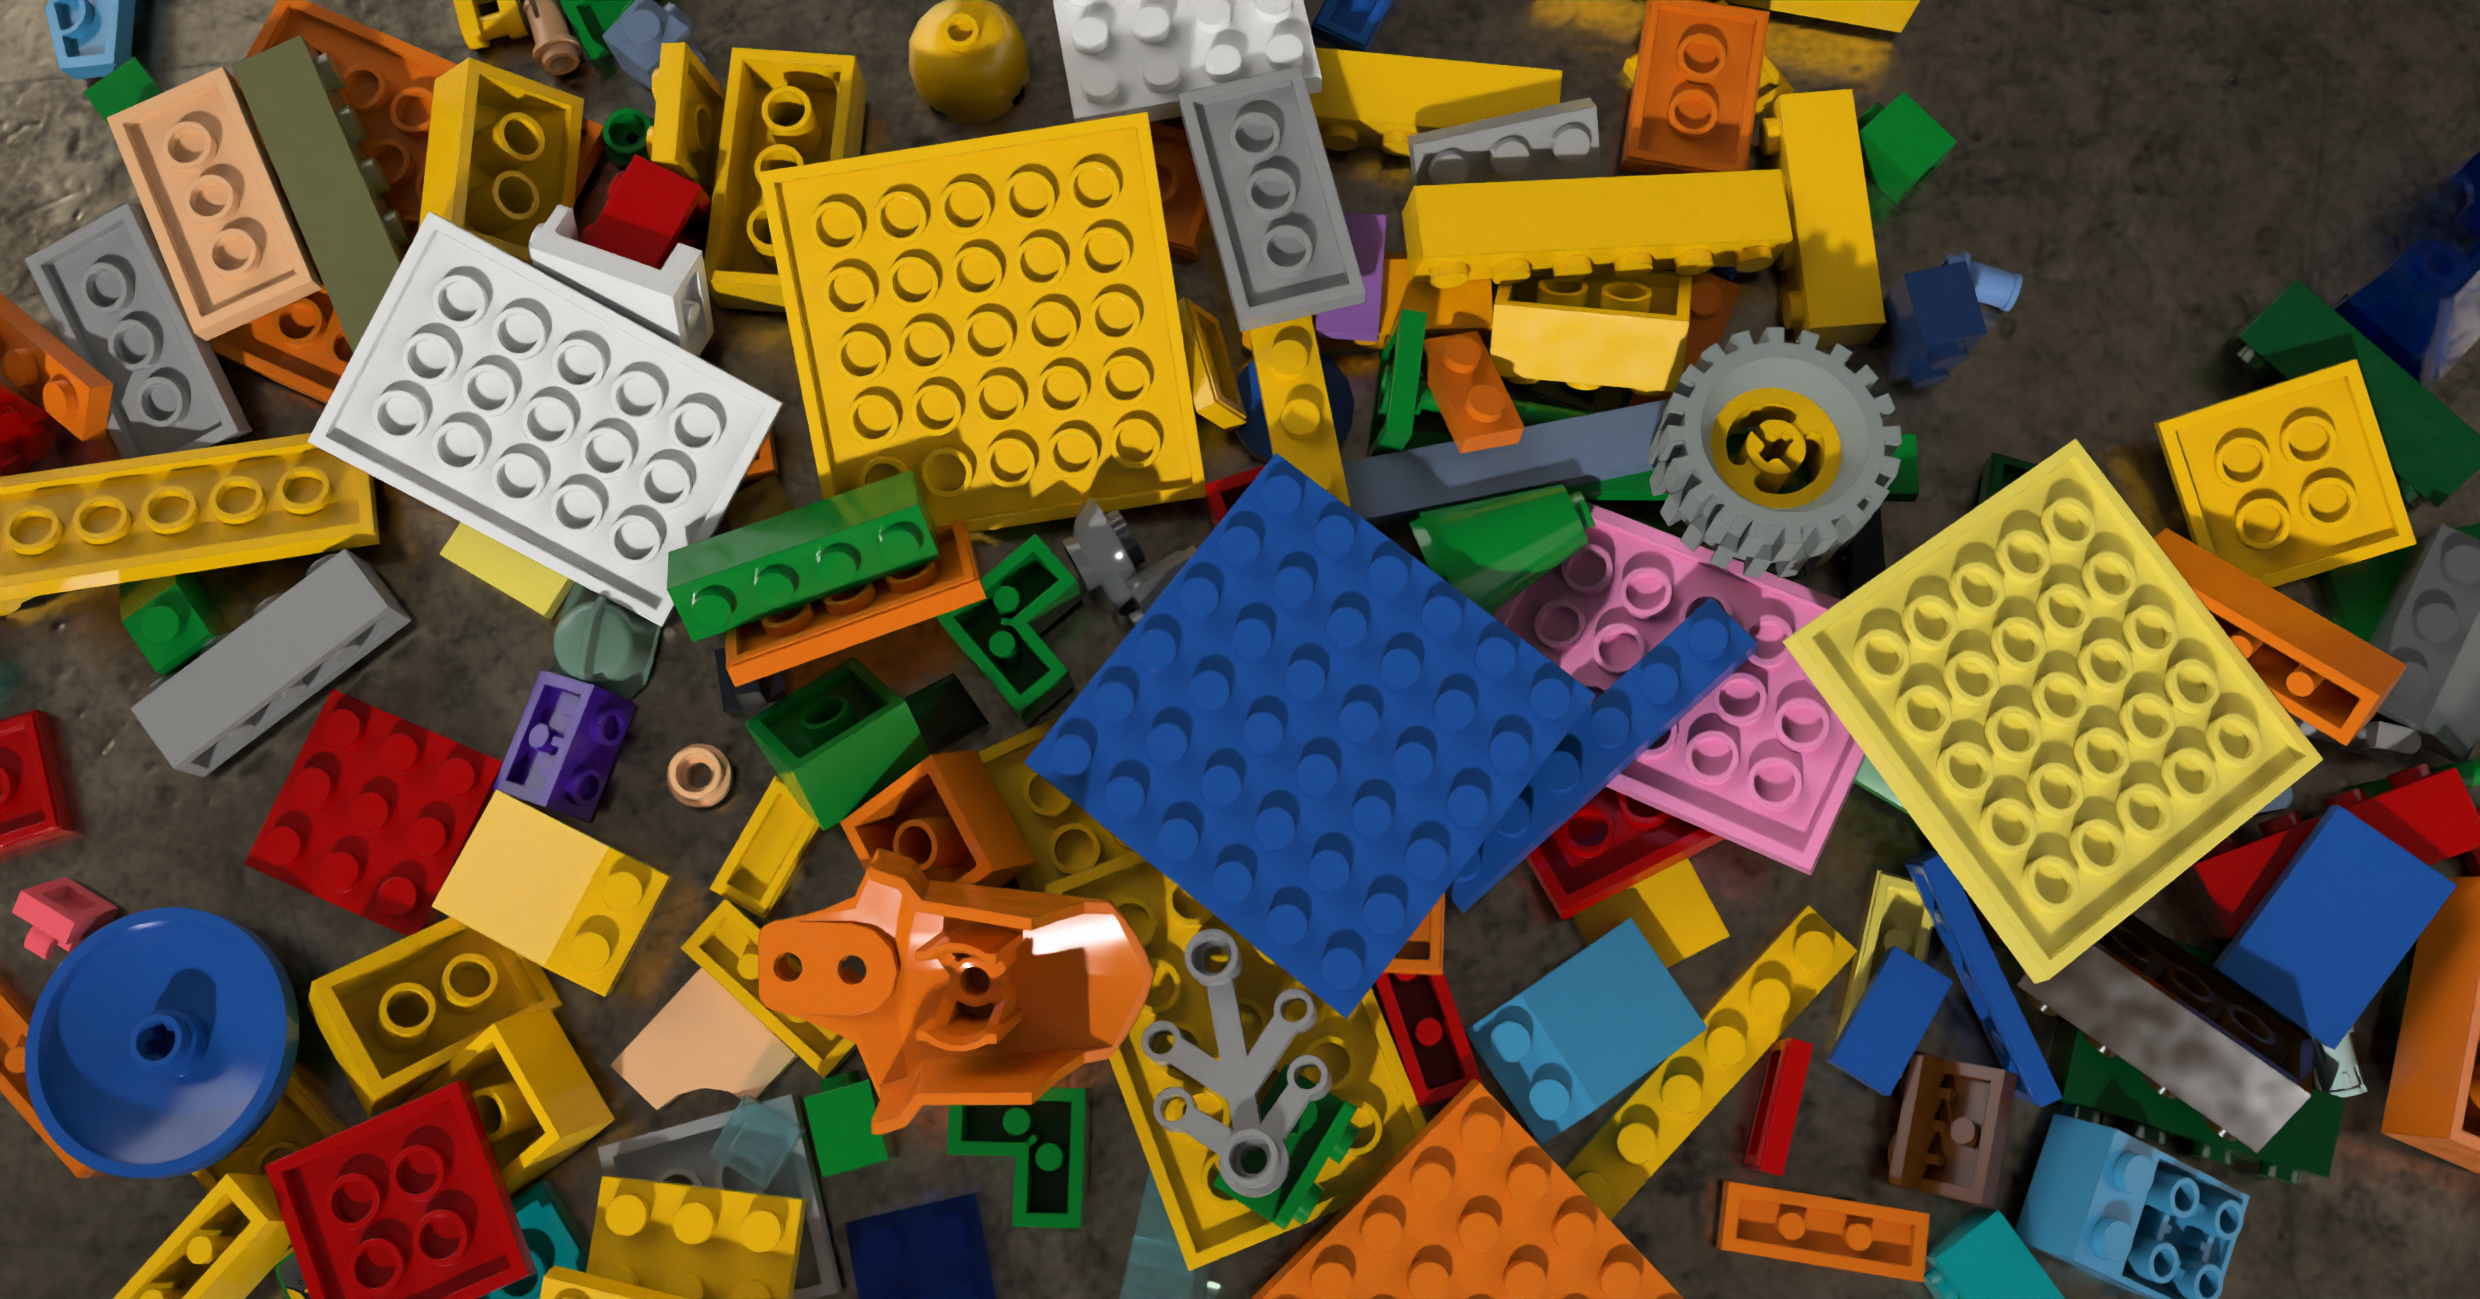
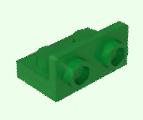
M1284 1065L1259 1107L1261 1121H1263L1288 1085L1287 1071L1289 1067L1287 1065ZM1301 1074L1298 1077V1085L1302 1089H1311L1317 1085ZM1330 1092L1317 1101H1310L1284 1141L1290 1156L1289 1171L1281 1186L1271 1194L1258 1198L1240 1195L1226 1184L1221 1173L1218 1174L1212 1185L1282 1230L1287 1228L1292 1218L1304 1225L1324 1192L1325 1188L1314 1181L1329 1157L1340 1164L1361 1129L1350 1121L1358 1107L1348 1100L1342 1101ZM1260 1150L1251 1152L1244 1162L1246 1173H1260L1267 1164L1266 1153Z

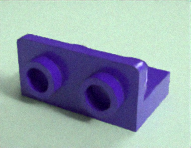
M541 670L493 790H500L512 797L557 811L584 822L590 821L634 713L635 704L595 685Z

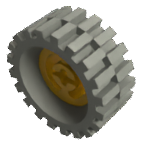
M1766 327L1758 344L1753 343L1749 330L1739 332L1731 336L1724 351L1716 342L1702 352L1695 367L1692 364L1688 366L1681 376L1654 431L1657 434L1649 449L1648 464H1657L1649 479L1652 495L1657 496L1669 493L1660 510V514L1668 527L1681 519L1685 522L1688 528L1680 541L1692 552L1704 541L1716 549L1709 563L1724 570L1733 557L1745 560L1743 576L1761 578L1771 563H1776L1778 578L1795 576L1806 561H1808L1811 569L1814 570L1826 564L1837 550L1842 552L1882 504L1890 492L1887 488L1897 476L1901 459L1891 457L1902 443L1900 425L1884 427V424L1896 408L1889 393L1873 398L1869 391L1878 377L1867 364L1856 374L1845 366L1853 352L1836 343L1830 355H1827L1815 349L1820 337L1818 334L1802 330L1795 344L1784 342V327ZM1759 426L1755 434L1752 431L1750 432L1732 463L1729 460L1726 447L1727 437L1740 429ZM1768 457L1772 459L1769 462L1765 461ZM1805 458L1810 474L1808 486L1793 493L1777 494L1782 486L1786 487Z

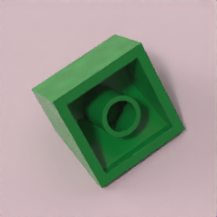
M854 656L744 722L749 733L798 805L823 831L836 823H840L931 755L907 702Z

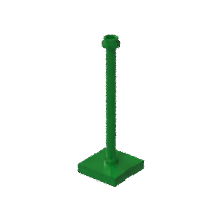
M1402 309L1380 350L1366 458L1402 451L1412 436L1414 415H1419L1421 409L1440 412L1428 384H1426V378L1419 376L1427 313ZM1511 399L1524 427L1594 414L1592 412ZM1743 428L1740 433H1750L1751 431L1755 433L1756 430Z

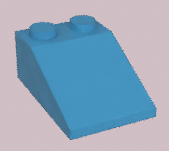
M1629 917L1474 1021L1464 1031L1530 1131L1542 1146L1598 1109L1708 1028L1633 919Z

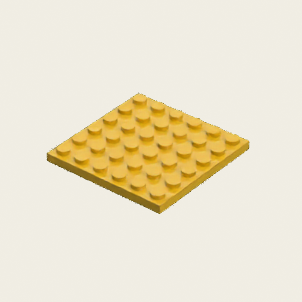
M1148 112L758 172L823 500L913 469L934 521L935 529L960 520L965 522L969 533L1077 517L1080 509L1090 497L1096 501L1103 513L1115 509L1123 510L1205 497L1204 484L1206 482Z

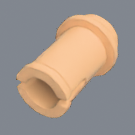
M525 0L522 5V11L527 18L536 44L533 49L535 62L552 75H563L575 70L580 63L579 57L582 54V46L576 37L571 36L560 0H535L539 12L535 11L531 0Z

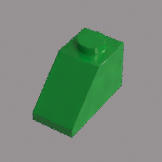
M192 572L126 582L119 586L121 622L155 672L167 675L172 672L181 671L201 656L200 651L208 641L220 634L233 632Z

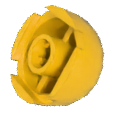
M945 0L935 4L917 21L909 39V72L921 101L930 109L931 105L936 111L945 113L947 119L957 123H984L1005 114L1014 105L1013 99L1020 93L1023 85L1025 89L1030 78L1029 52L1016 21L998 4L988 0Z

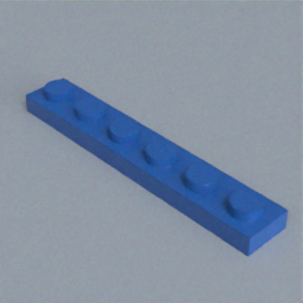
M1710 597L1584 710L1447 888L1445 894L1462 913L1468 910L1758 651L1757 641Z

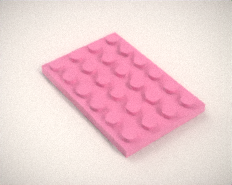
M1586 502L1595 523L1594 527L1585 530L1589 543L1499 608L1494 618L1595 693L1596 696L1591 701L1593 703L1711 597L1757 641L1758 651L1606 787L1811 876L1866 755L1782 641L1841 600L1785 578H1778L1777 575L1767 571L1764 572L1761 578L1743 576L1745 563L1736 559H1732L1724 570L1709 563L1715 551L1698 546L1692 552L1680 541L1681 538Z

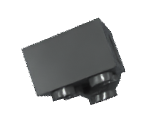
M1092 497L1080 509L1074 523L1072 536L1061 541L1071 563L1088 591L1101 585L1117 614L1120 616L1128 615L1133 626L1139 622L1197 550L1194 545L1184 551L1178 550L1137 573L1135 567L1146 562V559L1132 531L1117 509L1104 515Z

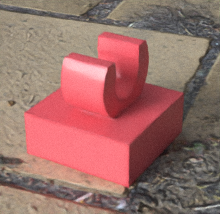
M63 877L21 890L12 913L33 925L25 938L24 947L44 960H48L52 957L56 945L70 952L76 948L81 939L89 937L100 928L113 922L119 908L70 878Z

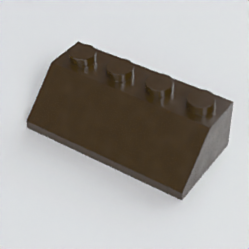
M2132 914L2050 980L2034 984L2021 967L2016 985L2024 990V994L2031 1004L2050 1016L2060 1015L2082 1030L2084 1038L2096 1050L2109 1057H2117L2118 1055L2141 1071L2144 1080L2156 1092L2170 1099L2178 1097L2201 1113L2205 1123L2215 1133L2229 1141H2236L2238 1139L2258 1153L2312 1096L2313 1037Z

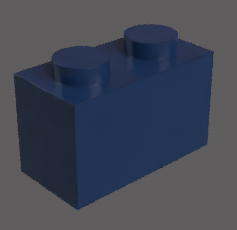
M1966 261L1903 274L1883 300L1886 323L1875 335V340L1889 387L1911 382L1913 389H1922L1948 380L1952 369L1957 364L1967 360L1970 357L1969 352L1988 333Z

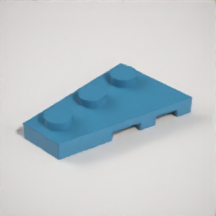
M50 0L44 8L59 69L75 80L105 77L131 59L136 0Z

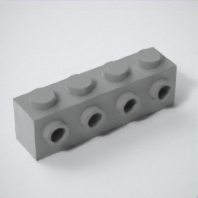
M345 548L338 554H329L320 558L309 567L306 572L307 577L287 592L277 593L263 600L255 608L252 618L233 632L220 634L208 641L200 651L201 656L181 671L164 675L150 685L147 690V696L132 706L130 710L173 769L204 778L412 621L368 562Z

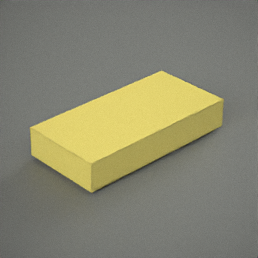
M460 522L440 552V555L549 620L553 618L575 582Z

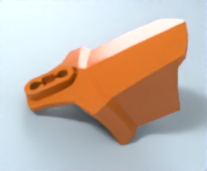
M881 848L876 850L855 896L807 914L774 920L764 925L759 931L758 936L759 997L763 1005L773 1011L798 1017L829 1029L856 1043L880 1099L871 1120V1133L873 1135L885 1134L906 1127L923 1105L1034 1104L1059 1080L1083 1064L1106 1060L1112 1056L1137 1021L1155 977L1148 953L1138 934L1125 915L1110 900L928 880L914 859ZM788 953L796 955L801 961V973L795 972L789 967L787 962ZM852 955L858 956L866 966V975L857 974L851 967L842 968L843 961H846Z

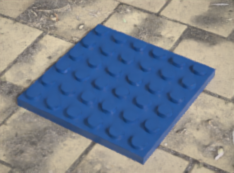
M1275 453L1024 763L1323 1002L1347 1019L1595 698L1596 694L1311 478Z

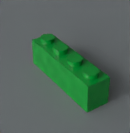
M912 469L668 552L667 591L692 642H696L940 559L934 521Z

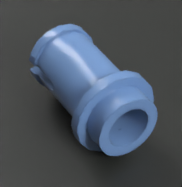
M1962 251L1958 256L1951 253L1946 255L1941 266L1966 261L1978 302L1997 307L2005 312L2011 310L2022 286V274L2010 273L1971 260V254L1966 251Z

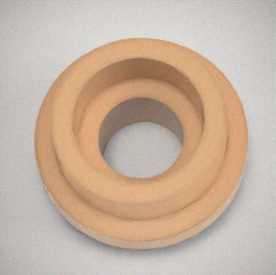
M692 744L681 749L672 758L667 770V783L672 795L681 803L693 808H706L720 802L730 790L733 781V770L727 756L716 747L708 744ZM700 766H709L712 773L710 782L704 787L695 788L692 784L693 772Z

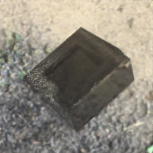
M954 673L904 698L931 754L952 752L990 726V723Z

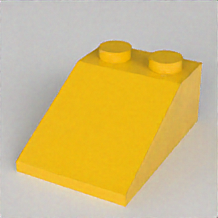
M496 789L431 907L536 964L606 997L614 991L674 877Z
M452 917L313 980L307 1002L308 1009L368 1118L410 1098L494 1022L548 1008L553 1013L562 1006V1002L540 965Z
M550 1008L494 1022L403 1103H408L453 1082L467 1081L509 1196L574 1154L615 1119Z

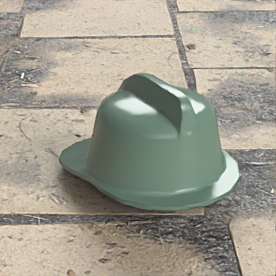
M574 582L565 601L562 617L554 634V670L558 675L595 685L626 700H630L647 683L654 664L662 627L607 599L606 595H600Z

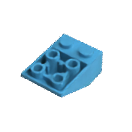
M2054 1113L2015 1232L2026 1247L2147 1299H2218L2223 1289V1280L2237 1236L2243 1226L2244 1214L2250 1196L2116 1128Z

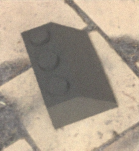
M2441 524L2416 540L2417 544L2413 545L2369 641V644L2408 665L2375 716L2369 722L2381 721L2412 728L2421 737V748L2452 762L2459 763L2468 760L2480 735V540Z

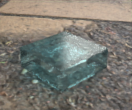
M744 1095L708 1155L761 1188L770 1189L806 1129L751 1095Z

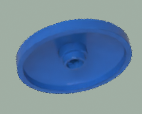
M164 907L136 912L109 923L82 941L60 963L40 994L33 1011L25 1047V1071L30 1099L39 1120L51 1138L67 1154L80 1163L109 1175L126 1178H170L196 1172L224 1159L248 1141L266 1122L280 1101L291 1077L299 1042V1014L292 983L277 955L257 934L231 919L190 908Z

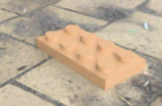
M223 66L107 117L194 334L208 341L323 289L236 80Z

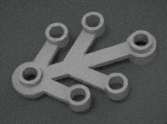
M1206 929L1197 933L1189 941L1185 950V964L1192 976L1207 988L1220 1062L1186 1041L1184 1034L1169 1021H1156L1150 1024L1142 1035L1141 1044L1144 1053L1154 1063L1160 1066L1173 1065L1226 1099L1229 1104L1233 1130L1201 1112L1196 1100L1180 1087H1169L1161 1091L1154 1101L1153 1113L1158 1123L1168 1131L1173 1133L1185 1132L1219 1155L1220 1173L1231 1189L1246 1197H1263L1278 1189L1288 1174L1290 1156L1284 1141L1309 1102L1323 1098L1329 1092L1332 1085L1331 1072L1320 1058L1314 1055H1302L1296 1058L1290 1064L1287 1071V1087L1263 1121H1261L1257 1094L1295 1035L1304 1034L1314 1027L1318 1018V1009L1307 992L1297 988L1285 990L1275 1000L1273 1007L1274 1016L1248 1054L1234 982L1243 968L1242 951L1235 940L1225 931ZM1216 953L1227 954L1228 963L1222 971L1217 973L1207 971V962L1212 955ZM1295 1001L1305 1002L1307 1004V1012L1301 1020L1297 1022L1285 1020V1010L1290 1003ZM1163 1033H1172L1175 1037L1173 1048L1165 1054L1155 1053L1154 1042L1156 1038ZM1316 1067L1320 1069L1321 1079L1315 1087L1311 1089L1299 1087L1298 1077L1305 1068ZM1175 1099H1184L1187 1104L1185 1115L1178 1121H1168L1165 1115L1167 1105ZM1253 1151H1264L1267 1156L1265 1168L1258 1174L1246 1173L1244 1167L1246 1157Z

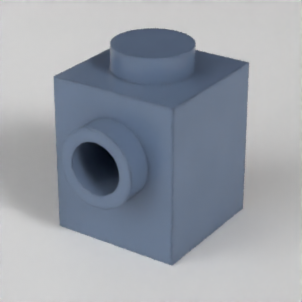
M635 0L602 36L621 68L650 92H652L653 71L660 64L661 43L686 42L703 64L706 62L692 35V32L696 29L695 25L686 14L670 2L661 7L654 0Z

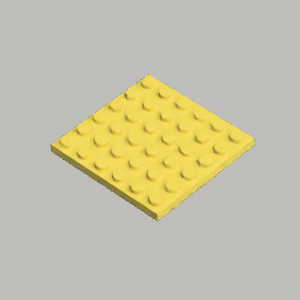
M2077 439L2065 445L1782 641L2034 984L2050 980L2324 760Z

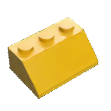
M467 58L435 79L419 228L428 211L533 266L532 259L528 255V244L535 227L540 223H545L558 204L572 208L574 213L584 98L472 58Z
M1654 270L1641 277L1622 279L1616 277L1615 273H1596L1572 282L1557 281L1554 279V276L1529 277L1527 280L1517 284L1499 285L1494 303L1490 357L1499 375L1515 384H1533L1539 380L1566 382L1570 387L1579 390H1596L1602 386L1629 388L1632 392L1643 396H1659L1666 392H1674L1683 375L1690 319L1692 275L1684 276L1674 271Z

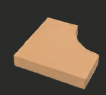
M701 967L610 1066L656 1110H663L683 1094L706 1088L728 1091L749 1105L756 1104L799 1056Z

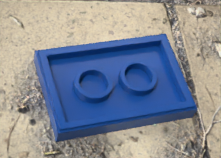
M2331 804L2217 958L2212 968L2323 1045L2335 1050L2457 885L2343 807Z

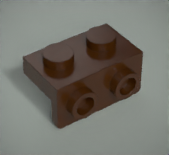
M1915 1051L1911 1057L1909 1068L1903 1074L1900 1085L1903 1103L1897 1133L1892 1137L1888 1148L1889 1182L1915 1191L1994 1209L2018 1075L2003 1069L1947 1060L1930 1053Z

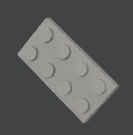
M1301 65L1178 93L1180 113L1240 332L1365 303L1366 290Z
M125 203L25 259L67 347L114 384L107 429L122 459L228 445L252 432L209 341L203 340L193 332L142 205Z

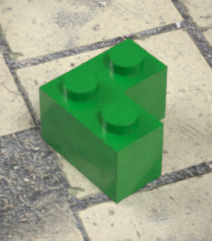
M1036 533L981 578L987 599L936 616L946 633L1026 726L1075 686L1070 672L1038 635L1083 599L1077 580Z
M1051 1087L1032 1105H949L947 1155L1015 1156L1012 1227L1082 1228L1087 1224L1091 1088Z

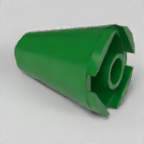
M1563 484L1422 511L1407 518L1428 568L1490 615L1587 545L1589 542L1585 530L1595 526L1581 491L1569 495Z

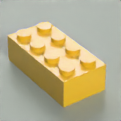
M732 47L704 258L708 292L720 308L786 312L758 172L860 156L868 88L855 56Z

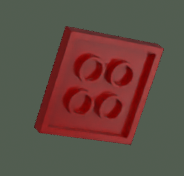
M332 689L243 865L403 935H413L434 925L440 911L431 906L494 795L495 790H493V786L503 762Z
M467 1081L453 1082L264 1165L310 1299H479L537 1273Z

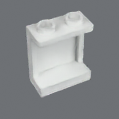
M561 204L557 205L545 223H540L535 227L528 244V255L532 259L534 268L693 354L700 356L714 333L702 250L678 243L662 269L659 270L577 241L579 236L573 209Z

